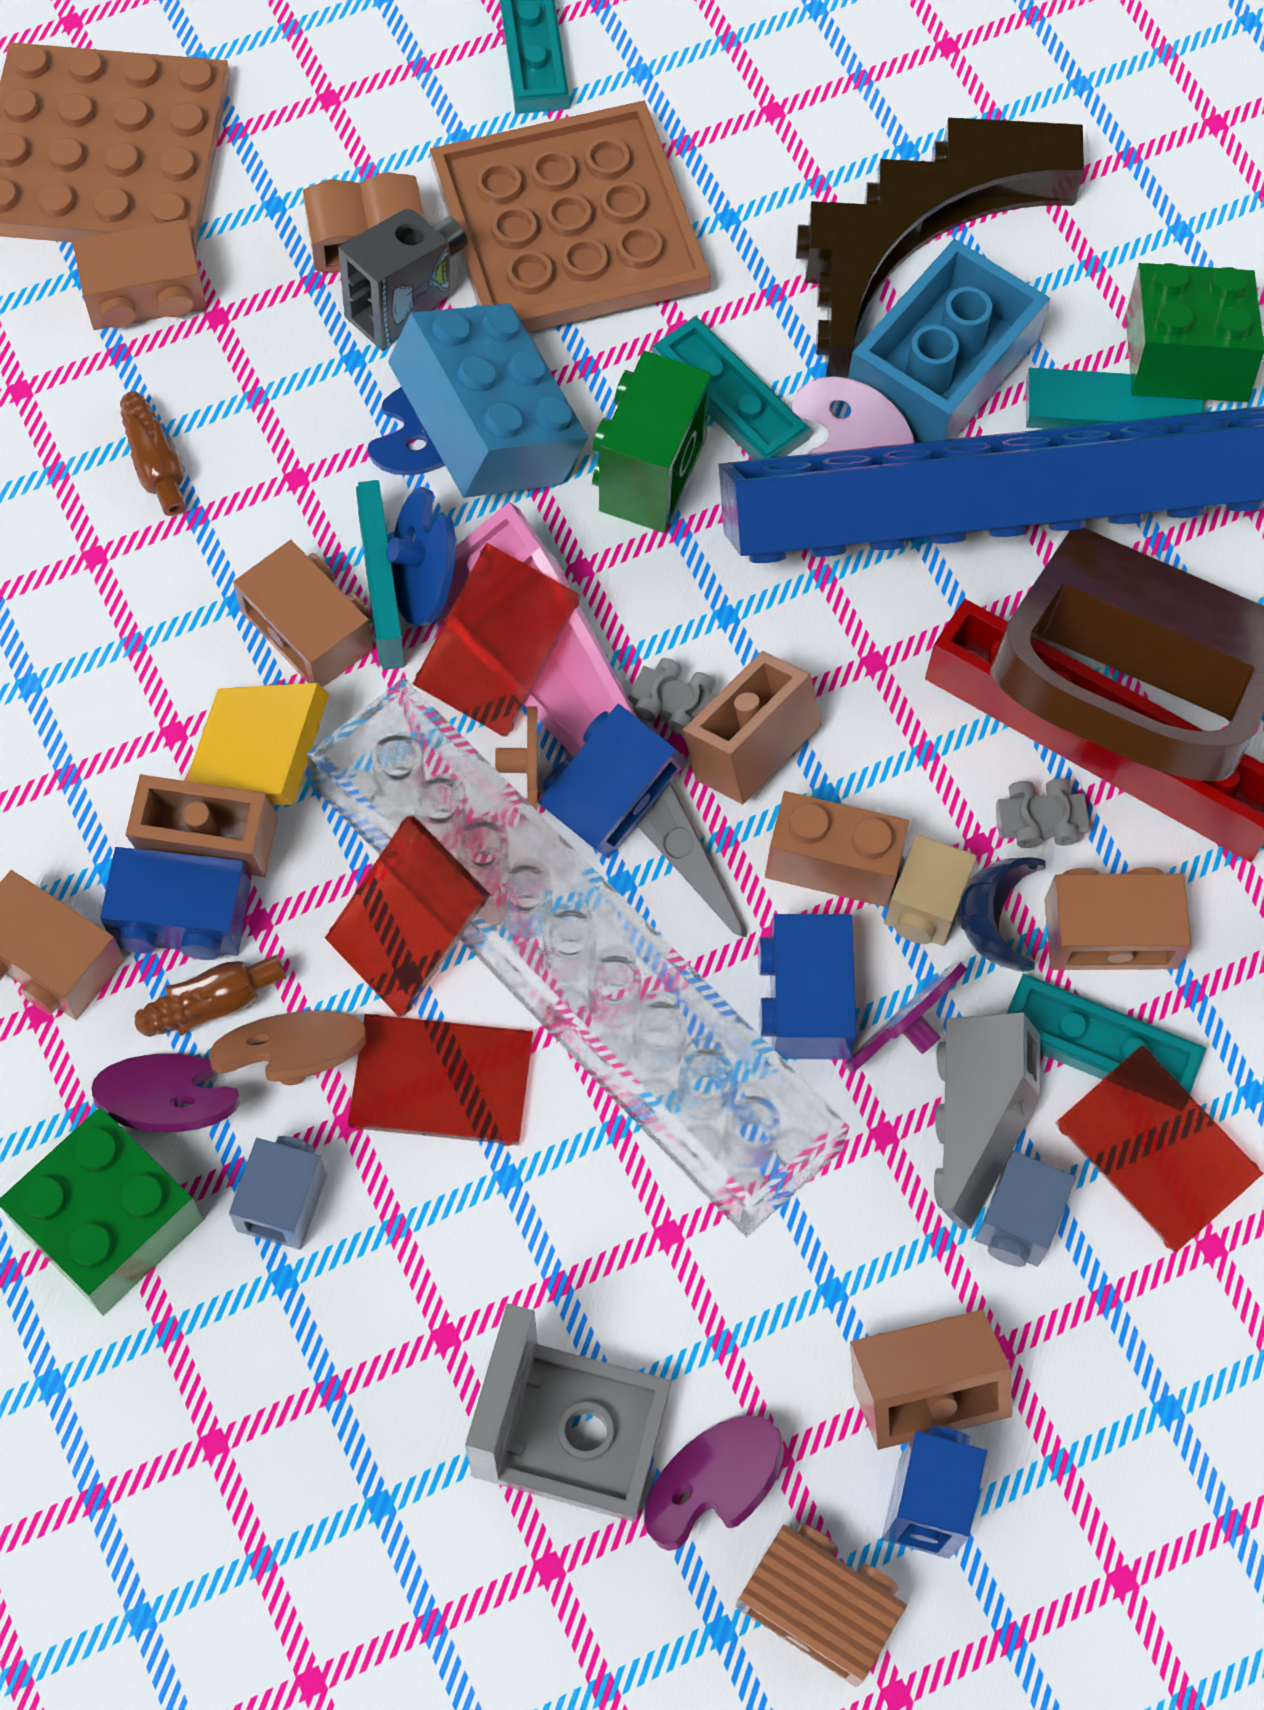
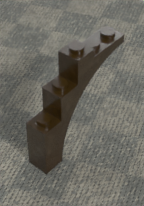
M948 117L944 140H934L931 161L880 159L876 182H866L864 204L811 201L808 225H797L795 259L806 260L805 283L818 284L817 307L827 308V320H818L815 347L816 355L826 356L825 377L837 376L848 378L856 333L867 307L879 288L895 269L918 249L936 237L962 224L987 215L1038 206H1074L1084 171L1083 124Z

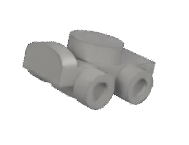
M663 657L660 659L655 670L645 665L643 666L628 694V700L636 704L634 711L640 718L653 722L659 716L662 721L668 723V727L673 732L684 736L682 729L716 697L711 694L716 682L712 677L702 672H695L689 684L677 680L682 667L676 661Z
M1065 778L1053 779L1045 784L1047 796L1035 797L1033 783L1030 781L1012 783L1008 787L1010 798L998 799L996 802V822L1000 839L1016 838L1017 846L1020 848L1036 847L1042 841L1048 840L1053 836L1056 845L1067 846L1077 843L1080 840L1079 833H1088L1090 829L1085 793L1072 794L1070 780Z

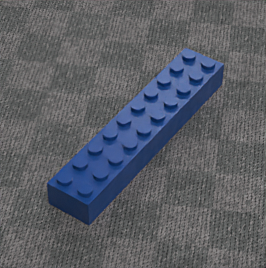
M1264 406L718 463L723 531L725 537L740 556L749 555V561L752 563H773L785 560V551L809 549L811 556L829 557L846 553V545L869 543L870 549L894 550L905 547L906 538L929 536L931 543L949 544L966 540V532L989 530V535L993 537H1014L1025 534L1026 525L1049 523V529L1069 531L1086 527V519L1108 517V522L1112 524H1134L1145 521L1146 512L1167 510V516L1189 518L1203 515L1204 506L1226 504V509L1229 511L1259 510L1263 508Z

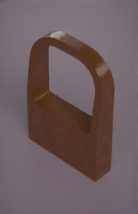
M1086 528L1069 530L1009 620L991 662L990 673L997 685L1014 701L1033 714L1070 733L1137 763L1168 774L1203 781L1225 780L1235 774L1264 713V606ZM1038 638H1046L1224 717L1228 720V725L1223 729L1215 731H1193L1173 727L1150 719L1066 680L1049 668L1038 657L1033 646Z

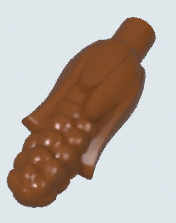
M137 391L128 392L120 400V415L123 418L122 424L128 437V444L131 449L130 456L133 460L138 480L148 493L157 495L163 513L166 516L178 515L186 509V503L179 488L184 477L182 460L174 448L172 438H166L160 421L157 419L154 411L151 410V406L146 402L144 396Z
M277 955L248 967L242 961L219 964L187 981L166 985V996H161L154 1002L148 1003L144 1009H139L135 1013V1027L138 1032L148 1037L155 1036L156 1034H165L169 1030H177L180 1036H183L197 1026L237 1014L248 1008L257 1000V990L286 979V974Z

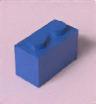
M619 703L610 713L604 711L591 722L583 736L584 746L571 762L565 760L554 768L543 786V790L546 793L538 801L547 811L608 859L688 762L672 745Z
M115 847L100 915L102 924L106 932L114 936L118 947L130 952L151 953L157 947L180 950L184 955L199 960H215L219 957V954L238 956L251 889L244 861Z
M774 914L770 937H759L758 942L759 976H770L771 998H760V1037H772V1059L848 1060L852 1055L857 1038L852 915Z
M931 1426L928 1429V1434L916 1431L898 1461L881 1540L950 1559L970 1536L988 1450L971 1446V1437L955 1429Z

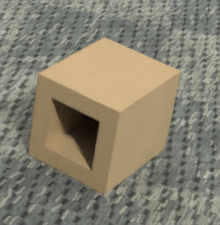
M916 834L891 897L884 924L895 928V931L901 937L919 944L933 942L944 946L959 907L962 891L969 880L977 856Z

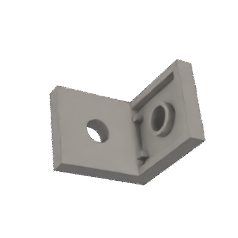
M507 1303L465 1443L472 1477L635 1522L672 1380L540 1345L537 1341L535 1310ZM579 1415H593L599 1418L605 1425L607 1435L604 1442L598 1448L591 1451H581L574 1448L568 1442L565 1435L566 1428L570 1421Z

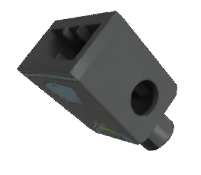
M404 209L338 247L344 317L382 352L399 339L411 312L431 311L448 295L450 291V257L468 244L467 236L461 225L452 217L447 216L434 226H431L416 211Z

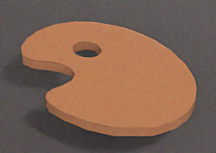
M537 706L527 707V748H495V773H527V815H537L538 806Z
M302 1011L270 1016L242 1025L218 1039L209 1051L210 1066L213 1071L223 1074L233 1072L253 1063L266 1061L269 1062L265 1067L266 1079L268 1081H280L284 1085H297L302 1083L306 1076L332 1069L357 1055L365 1046L367 1039L366 1029L363 1022L356 1017L333 1011Z

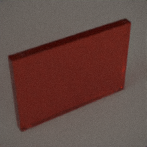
M486 542L424 663L416 673L412 684L499 735L507 737L509 732L513 730L517 717L574 610L578 608L582 595Z
M414 815L407 816L400 823L399 828L335 923L330 927L325 939L398 1017H401L411 1011L413 1004L478 912L485 906L491 894Z
M365 1014L363 1024L366 1029L367 1039L365 1046L358 1054L348 1118L349 1128H355L359 1131L365 1129L504 1144L505 1146L520 1145L533 1031L382 1016L380 1014Z
M1143 1045L1055 1122L1059 1127L1060 1133L1071 1140L1163 1240L1164 1246L1171 1249L1174 1253H1177L1264 1174L1259 1169L1258 1164L1251 1161L1155 1059L1153 1052L1146 1049Z

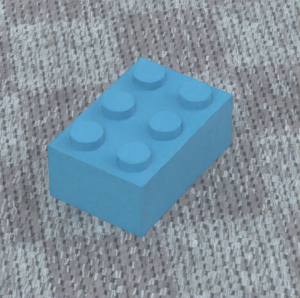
M954 238L852 352L848 378L871 386L894 403L904 415L913 433V437L919 441L954 439L1037 343L1051 298Z
M511 303L410 313L388 363L462 497H475L562 484L589 437Z

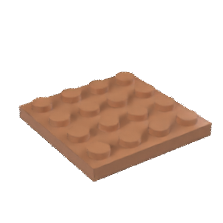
M9 42L0 80V236L72 242L73 239L187 218L194 252L196 253L230 80L228 60Z
M645 100L430 148L431 165L448 216L455 219L461 225L467 236L468 244L460 250L478 306L511 303L527 332L710 290L711 275Z

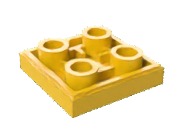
M318 683L218 688L186 781L262 792L267 794L272 805H294L315 737L320 728L329 693Z

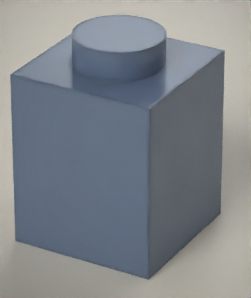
M278 1136L276 1142L256 1137L229 1211L230 1218L237 1232L301 1250L327 1176L321 1155L314 1154L315 1148L312 1145L289 1136Z
M1013 1150L1001 1172L975 1241L988 1246V1253L1003 1263L1017 1267H1024L1026 1263L1038 1267L1051 1246L1076 1176Z

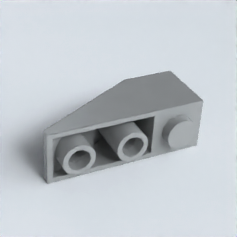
M1025 1013L946 1018V1041L939 1042L937 1046V1069L941 1080L945 1081L944 1104H938L935 1112L936 1134L939 1142L944 1144L943 1168H937L934 1174V1195L937 1206L942 1208V1211L960 1229H971L1040 1099V1034Z

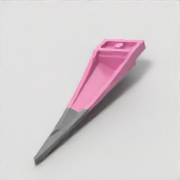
M508 502L455 546L454 575L447 602L440 615L446 624L526 707H538V720L575 757L585 744L583 741L585 731L599 714L604 711L610 713L619 703L635 717L637 715L558 561L549 553L521 510L511 502ZM670 783L637 823V827L684 877L734 934L747 938L746 927L672 783Z

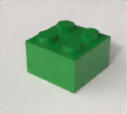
M1138 263L1125 315L1132 395L1249 402L1264 354L1255 270L1236 269L1233 267L1184 266L1174 263Z
M643 350L634 372L628 370L623 372L614 399V404L618 405L612 419L604 417L601 420L592 446V451L599 454L592 477V485L599 487L600 512L665 534L706 442L711 372Z
M101 1107L97 1108L0 1197V1208L11 1223L102 1316L204 1221L194 1199Z

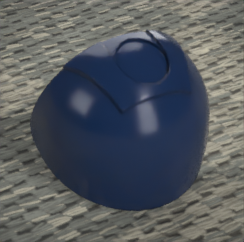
M1022 857L996 861L972 876L964 887L959 903L961 928L974 949L990 962L1019 972L1035 969L1034 961L1015 953L1003 940L999 932V921L1003 905L1011 890L1023 877L1036 871L1044 870L1046 868L1045 860Z

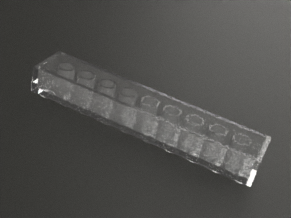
M405 677L306 753L313 787L746 1238L843 1150L850 1126Z

